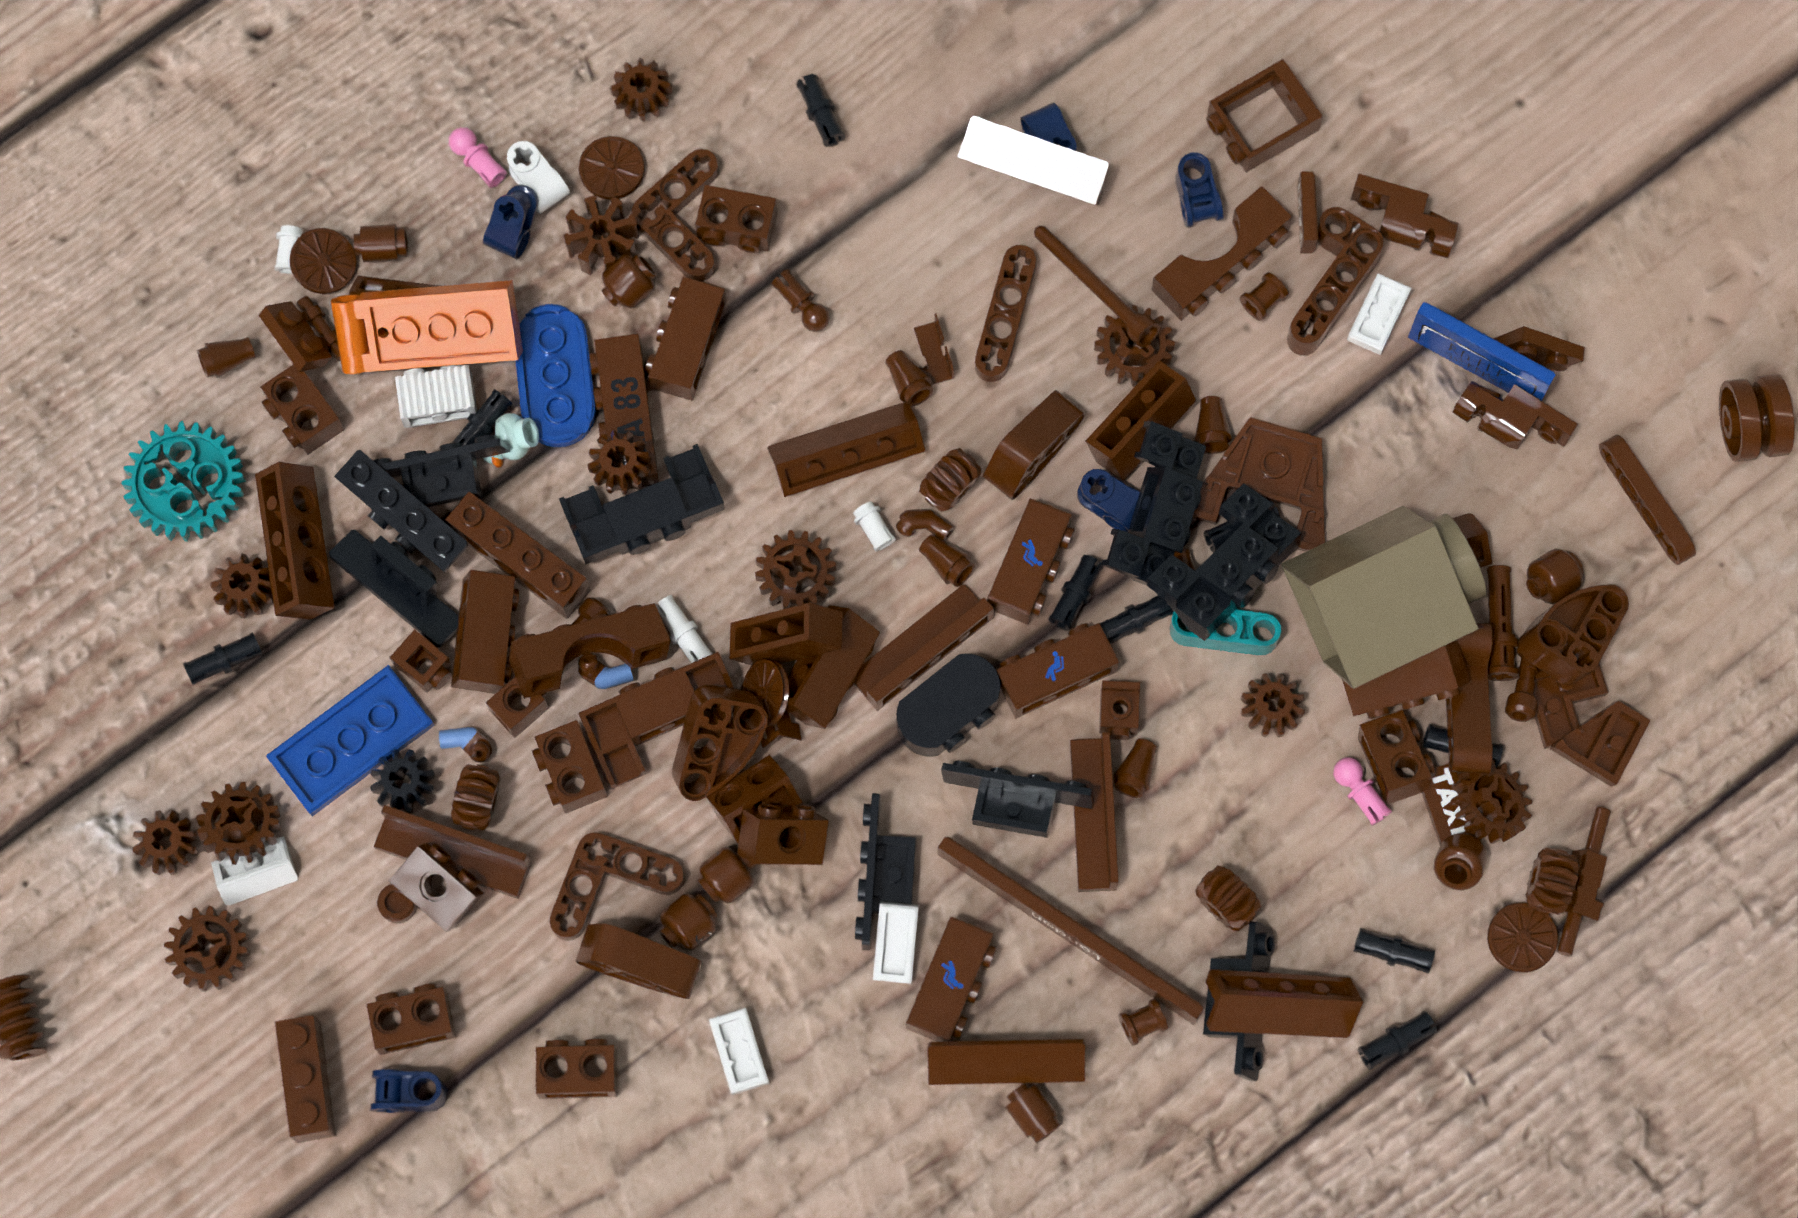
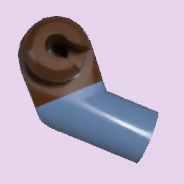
M590 653L582 655L578 660V672L582 679L599 689H607L634 681L631 669L626 663L608 668L597 660L596 655Z
M474 727L439 730L441 749L461 747L473 761L478 763L486 761L492 754L490 741Z

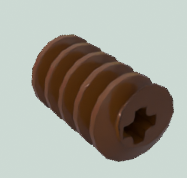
M13 975L0 979V1059L10 1061L25 1060L40 1056L48 1051L46 1047H35L34 1045L35 1042L44 1037V1033L31 1031V1028L39 1024L41 1019L38 1017H28V1013L38 1007L37 1003L25 1002L24 998L34 993L33 988L21 987V983L31 978L29 975Z

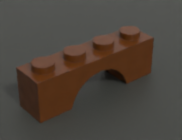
M1261 186L1235 208L1232 223L1236 231L1237 241L1229 252L1217 259L1208 261L1194 260L1184 255H1179L1154 276L1152 291L1180 321L1189 314L1196 316L1208 305V298L1216 291L1219 293L1225 292L1235 282V275L1243 268L1247 271L1252 269L1262 259V252L1270 245L1276 248L1289 236L1290 232L1288 230L1292 216Z
M655 603L645 606L634 605L616 614L608 616L601 614L592 617L586 622L575 625L563 624L549 632L537 635H523L517 640L511 641L509 662L525 699L560 689L562 674L566 666L581 655L588 653L610 654L622 660L631 669L667 660L671 640Z

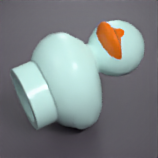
M506 413L500 416L495 421V435L510 445L511 452L485 457L483 460L500 468L503 465L504 457L509 460L523 458L529 448L535 447L538 444L539 432L535 422L531 418L523 419L514 413Z

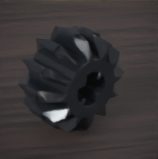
M396 749L392 751L393 761L388 762L385 757L379 758V762L384 769H374L371 771V776L378 781L373 783L370 789L373 794H380L377 802L381 807L390 803V807L400 810L402 804H404L407 813L412 814L414 812L413 802L417 801L423 807L427 805V801L422 793H434V786L428 782L436 776L433 770L426 769L429 762L425 757L416 760V753L414 750L409 749L404 759H402L400 752ZM407 775L411 782L403 783L401 788H399L395 781L403 780L404 776Z

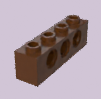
M277 462L255 474L275 616L311 620L334 608L314 467Z
M470 491L445 519L447 525L468 542L469 547L508 576H514L516 582L566 619L570 617L591 591L586 577Z

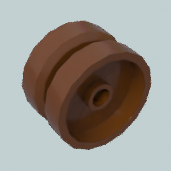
M1779 374L1757 376L1752 385L1747 379L1743 378L1724 381L1719 393V417L1723 441L1732 461L1755 460L1760 451L1767 457L1789 455L1794 444L1795 424L1790 393L1782 376Z

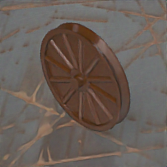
M607 136L593 141L585 148L579 160V174L583 185L590 193L602 199L610 200L612 197L620 199L628 196L637 189L644 176L645 167L641 152L631 141L622 137Z
M315 228L305 232L296 240L290 252L289 260L293 276L301 286L314 293L330 294L337 292L349 283L355 273L356 255L351 243L342 234L332 229Z
M761 659L755 662L747 671L743 680L742 690L753 693L759 699L767 713L768 724L766 728H769L779 722L786 710L789 699V682L787 674L780 663L774 660ZM755 709L745 710L746 717L752 716Z
M1514 903L1504 907L1494 916L1488 928L1487 940L1493 957L1502 966L1515 972L1524 973L1538 970L1548 963L1556 951L1558 933L1555 923L1548 914L1529 907L1528 903Z

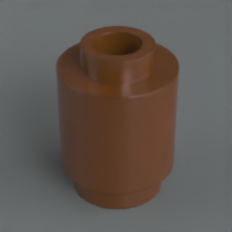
M396 224L360 226V233L354 234L355 255H362L363 263L399 261V257L408 256L406 227H397Z
M1024 1083L1007 1096L1010 1103L1005 1109L1027 1138L1032 1137L1036 1144L1061 1126L1056 1118L1059 1114L1037 1085L1029 1088Z

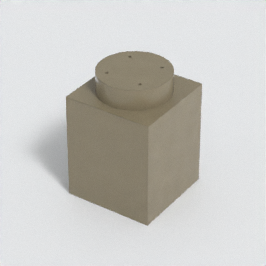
M1401 506L1281 563L1323 663L1353 689L1478 630L1468 604L1486 596L1484 578L1469 543L1458 525L1448 514H1443L1427 521L1407 507Z

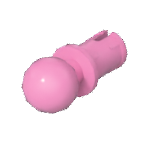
M456 128L450 134L449 146L452 152L459 156H466L463 161L464 165L476 171L488 187L493 188L504 180V175H507V171L489 154L488 147L485 144L477 145V137L472 130Z
M1344 757L1336 763L1333 771L1336 782L1351 788L1352 792L1348 794V799L1355 800L1372 826L1384 819V816H1388L1392 812L1372 786L1374 783L1373 779H1369L1366 782L1362 779L1363 768L1359 761L1351 757Z

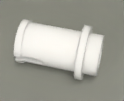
M284 225L281 226V231L276 233V238L279 240L275 265L276 271L292 274L289 260L290 252L296 240L303 234L302 228Z
M871 501L863 504L853 512L856 517L854 523L861 525L874 550L877 552L891 545L896 538L880 516L881 508L874 506Z

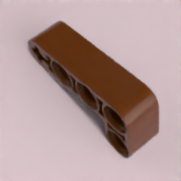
M1340 207L1326 209L1322 213L1318 224V244L1335 255L1336 258L1293 318L1287 335V344L1290 350L1300 356L1310 355L1318 349L1376 266L1384 245L1383 237L1376 228ZM1329 224L1338 225L1343 232L1339 234H1333L1329 232L1325 226ZM1368 244L1374 251L1363 253L1357 248V245ZM1347 272L1353 276L1354 280L1344 282L1336 274ZM1326 300L1334 306V309L1329 311L1322 310L1316 303ZM1311 321L1314 324L1312 333L1306 335L1305 338L1301 337L1299 334H1303Z
M1476 623L1478 630L1457 639L1470 682L1459 687V695L1446 699L1450 772L1490 774L1492 766V734L1488 662L1492 647L1491 623Z

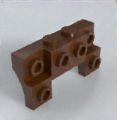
M719 652L677 670L674 667L661 670L654 675V680L640 685L639 682L629 684L619 691L620 695L578 713L611 789L646 774L635 746L683 726L691 696L697 688L704 685H714L734 689ZM744 711L741 713L740 719H747Z

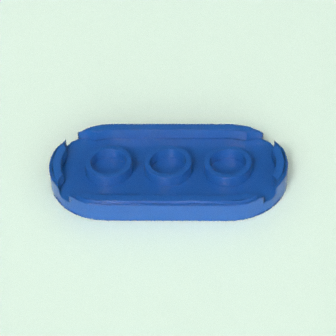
M545 304L530 310L519 323L523 352L515 362L521 416L523 419L531 418L535 422L539 432L538 442L550 447H566L583 439L591 430L596 417L588 337L582 320L573 312H570L568 308L557 304Z

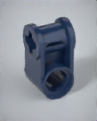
M1054 102L1020 118L1025 134L1077 151L1076 140L1067 127L1059 107Z
M1197 152L1184 155L1179 161L1175 182L1185 226L1187 228L1192 227L1194 222L1213 218L1216 221L1223 220L1222 202L1218 189L1215 186L1209 160L1203 154ZM1196 169L1201 173L1202 177L1190 179L1185 175L1184 171Z
M523 184L515 185L506 195L496 200L490 222L483 237V244L516 260L522 256L530 239V230L538 207V197L532 188Z
M1102 469L1088 471L1083 476L1077 490L1079 503L1103 519L1113 529L1128 532L1140 492L1125 485L1107 471ZM1096 484L1101 486V491L1096 493V495L1089 492Z
M389 1069L372 1071V1078L376 1080L375 1102L371 1104L370 1108L372 1112H431L443 1107L447 1101V1086L431 1072ZM428 1082L435 1083L436 1092L433 1098L421 1101L419 1090L422 1085Z

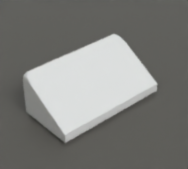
M284 836L276 838L277 843L275 845L268 843L264 845L267 853L265 856L260 855L257 851L252 853L253 861L251 863L247 862L245 856L239 857L236 865H232L229 856L225 857L221 862L218 860L211 862L217 889L225 905L235 904L298 880Z

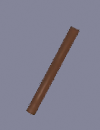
M1596 807L1585 849L1600 854L1611 814L1609 809ZM1584 855L1581 869L1584 867L1586 855ZM1579 875L1577 876L1576 886H1581L1583 876ZM1575 892L1572 906L1575 904L1577 892ZM1567 912L1557 953L1564 956H1572L1582 915L1575 912Z

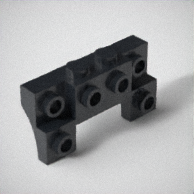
M1144 421L1143 427L1147 429L1140 452H1135L1134 457L1155 467H1147L1128 532L1120 529L1111 530V535L1114 536L1107 560H1102L1101 564L1146 586L1147 578L1171 554L1182 553L1183 547L1189 541L1191 533L1189 527L1194 511L1198 508L1201 501L1200 491L1203 481L1198 480L1197 476L1206 449L1205 445L1182 437L1183 433L1153 421Z
M698 444L694 445L693 449L671 458L669 456L663 457L670 478L605 503L603 507L594 485L588 487L589 490L569 498H559L585 565L619 551L622 555L628 552L631 555L642 553L651 547V543L661 539H665V541L675 540L686 533L685 530L691 528L690 523L725 510L723 499Z
M1244 483L1219 509V515L1230 522L1237 530L1196 571L1171 554L1147 578V587L1157 593L1176 612L1187 629L1204 641L1238 607L1244 608L1253 598L1255 590L1262 583H1269L1276 575L1279 565L1300 545L1301 532L1272 512L1273 503Z

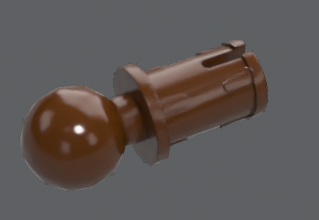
M790 269L782 271L780 274L788 282L789 286L786 287L778 276L775 277L771 285L791 305L790 311L793 314L801 311V321L807 330L818 332L825 329L830 320L828 309L822 304L811 302L815 294L812 291L808 292L792 274Z

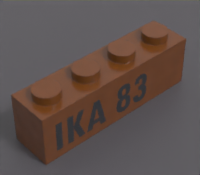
M639 334L595 339L596 352L589 353L592 375L599 374L600 387L594 388L596 409H603L605 422L598 423L599 435L609 442L612 440L611 432L613 430L617 431L619 439H623L624 435L630 431L633 433V442L640 439L644 440L646 445L644 451L650 452L652 461L646 464L650 468L651 473L648 477L639 476L642 482V487L656 484L659 482ZM618 458L619 463L616 460L613 461L614 467L617 468L621 467L620 463H623V465L627 464L625 458ZM632 483L628 485V489L636 488ZM617 486L615 491L621 490L620 486Z

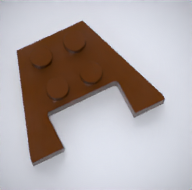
M1250 417L1212 472L1204 480L1200 491L1201 501L1198 508L1194 511L1193 518L1216 524L1226 490H1237L1244 483L1267 500L1301 511L1296 528L1301 532L1300 545L1296 549L1306 552L1325 543L1322 438Z

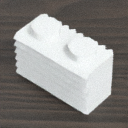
M469 365L440 366V370L433 371L413 368L406 370L403 376L398 375L395 377L400 418L404 428L466 419L471 413L475 415L477 412L473 377Z

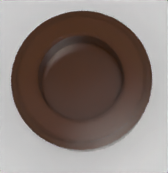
M393 884L383 888L377 899L379 912L387 921L392 923L408 921L413 917L417 909V905Z

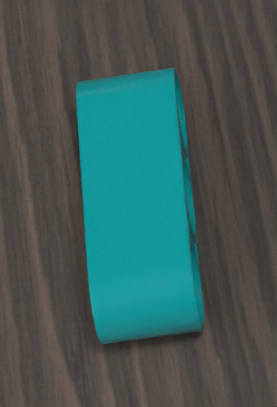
M1237 609L1223 622L1230 624L1235 631L1233 635L1228 637L1221 636L1215 630L1204 641L1193 632L1183 631L1177 624L1181 619L1175 611L1169 627L1172 639L1182 646L1259 656L1271 653L1276 648L1281 634V625L1273 615ZM1265 628L1272 634V639L1260 641L1255 638L1253 630Z

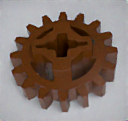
M1132 305L1131 309L1137 314V306ZM1147 308L1143 315L1147 314L1151 317V308ZM1109 315L1105 317L1104 324L1106 328L1098 327L1096 336L1101 340L1095 341L1094 351L1101 352L1097 355L1096 362L1098 365L1107 363L1105 368V375L1107 377L1115 372L1118 374V384H1122L1125 378H1131L1132 387H1135L1138 383V378H1143L1159 360L1166 365H1171L1173 356L1168 352L1174 351L1175 341L1167 340L1172 335V328H1162L1164 321L1162 315L1154 319L1160 326L1159 333L1156 336L1159 344L1157 355L1154 353L1155 349L1150 344L1141 348L1134 346L1136 344L1127 335L1126 324L1118 316L1117 319ZM1112 337L1114 338V343L1118 346L1115 354H1112L1110 349ZM1128 343L1134 347H1132L1131 349L1128 348Z
M789 530L787 540L783 541L780 536L775 535L774 547L767 544L762 546L766 558H756V565L763 570L755 572L756 581L764 582L759 587L761 595L771 592L769 602L772 606L779 601L783 602V609L790 608L791 604L798 606L807 602L818 605L817 596L826 599L829 597V591L825 586H835V577L828 573L837 570L836 562L827 561L832 557V550L830 548L821 550L822 539L820 537L810 542L808 531H804L801 538H795L793 530ZM793 550L784 556H779L786 551ZM809 553L818 560L821 569L818 568V565L810 563L808 559ZM795 566L802 567V572H798L796 577L790 576V571H794ZM771 574H773L775 578H779L782 580L783 590H781L775 585L771 578ZM808 586L812 587L806 592L799 593V591L807 588Z
M1492 759L1490 774L1461 772L1457 775L1459 781L1452 785V789L1459 793V795L1452 798L1451 803L1460 806V811L1455 816L1456 818L1466 819L1465 831L1474 828L1477 839L1481 840L1488 836L1490 844H1494L1499 840L1506 842L1526 828L1523 822L1530 819L1532 815L1525 808L1532 804V800L1523 796V792L1528 789V786L1518 785L1516 782L1519 777L1518 772L1509 775L1507 773V764L1503 763L1496 767Z
M241 782L239 789L233 790L228 783L225 784L226 793L221 795L215 790L211 792L214 799L212 803L202 801L201 807L205 814L196 815V820L200 827L197 829V834L200 841H204L203 845L207 853L215 850L214 853L218 861L221 862L229 855L232 865H236L241 856H245L247 862L251 863L253 861L252 853L257 851L260 855L265 856L267 853L264 845L266 843L271 845L277 843L272 832L281 831L282 827L278 820L281 815L278 806L274 805L272 795L268 793L263 796L260 786L256 785L251 791H248L246 783ZM219 814H220V820H218V821L215 823L217 817H218ZM262 824L261 829L257 832L258 826Z
M208 906L206 915H202L197 908H193L192 919L188 920L180 915L178 918L182 924L181 928H169L168 931L175 938L174 941L164 942V947L173 952L172 955L165 958V961L168 965H177L172 974L177 979L185 976L183 984L191 988L198 981V988L202 992L207 991L209 983H212L218 990H221L222 979L227 978L233 983L236 981L235 975L232 973L235 968L239 970L246 969L240 958L241 956L250 955L251 951L242 946V943L249 940V935L246 932L237 933L243 924L238 919L232 920L229 923L231 914L225 909L217 916L216 909L213 906ZM209 925L220 926L227 930L228 933L215 934L209 928ZM193 932L189 942L184 945L188 935ZM209 941L214 946L210 948V955L205 956L201 951L205 950L204 943ZM228 953H231L227 962L222 966V962L225 959L226 955ZM199 963L203 966L206 973L192 971L188 968L187 964L195 965Z

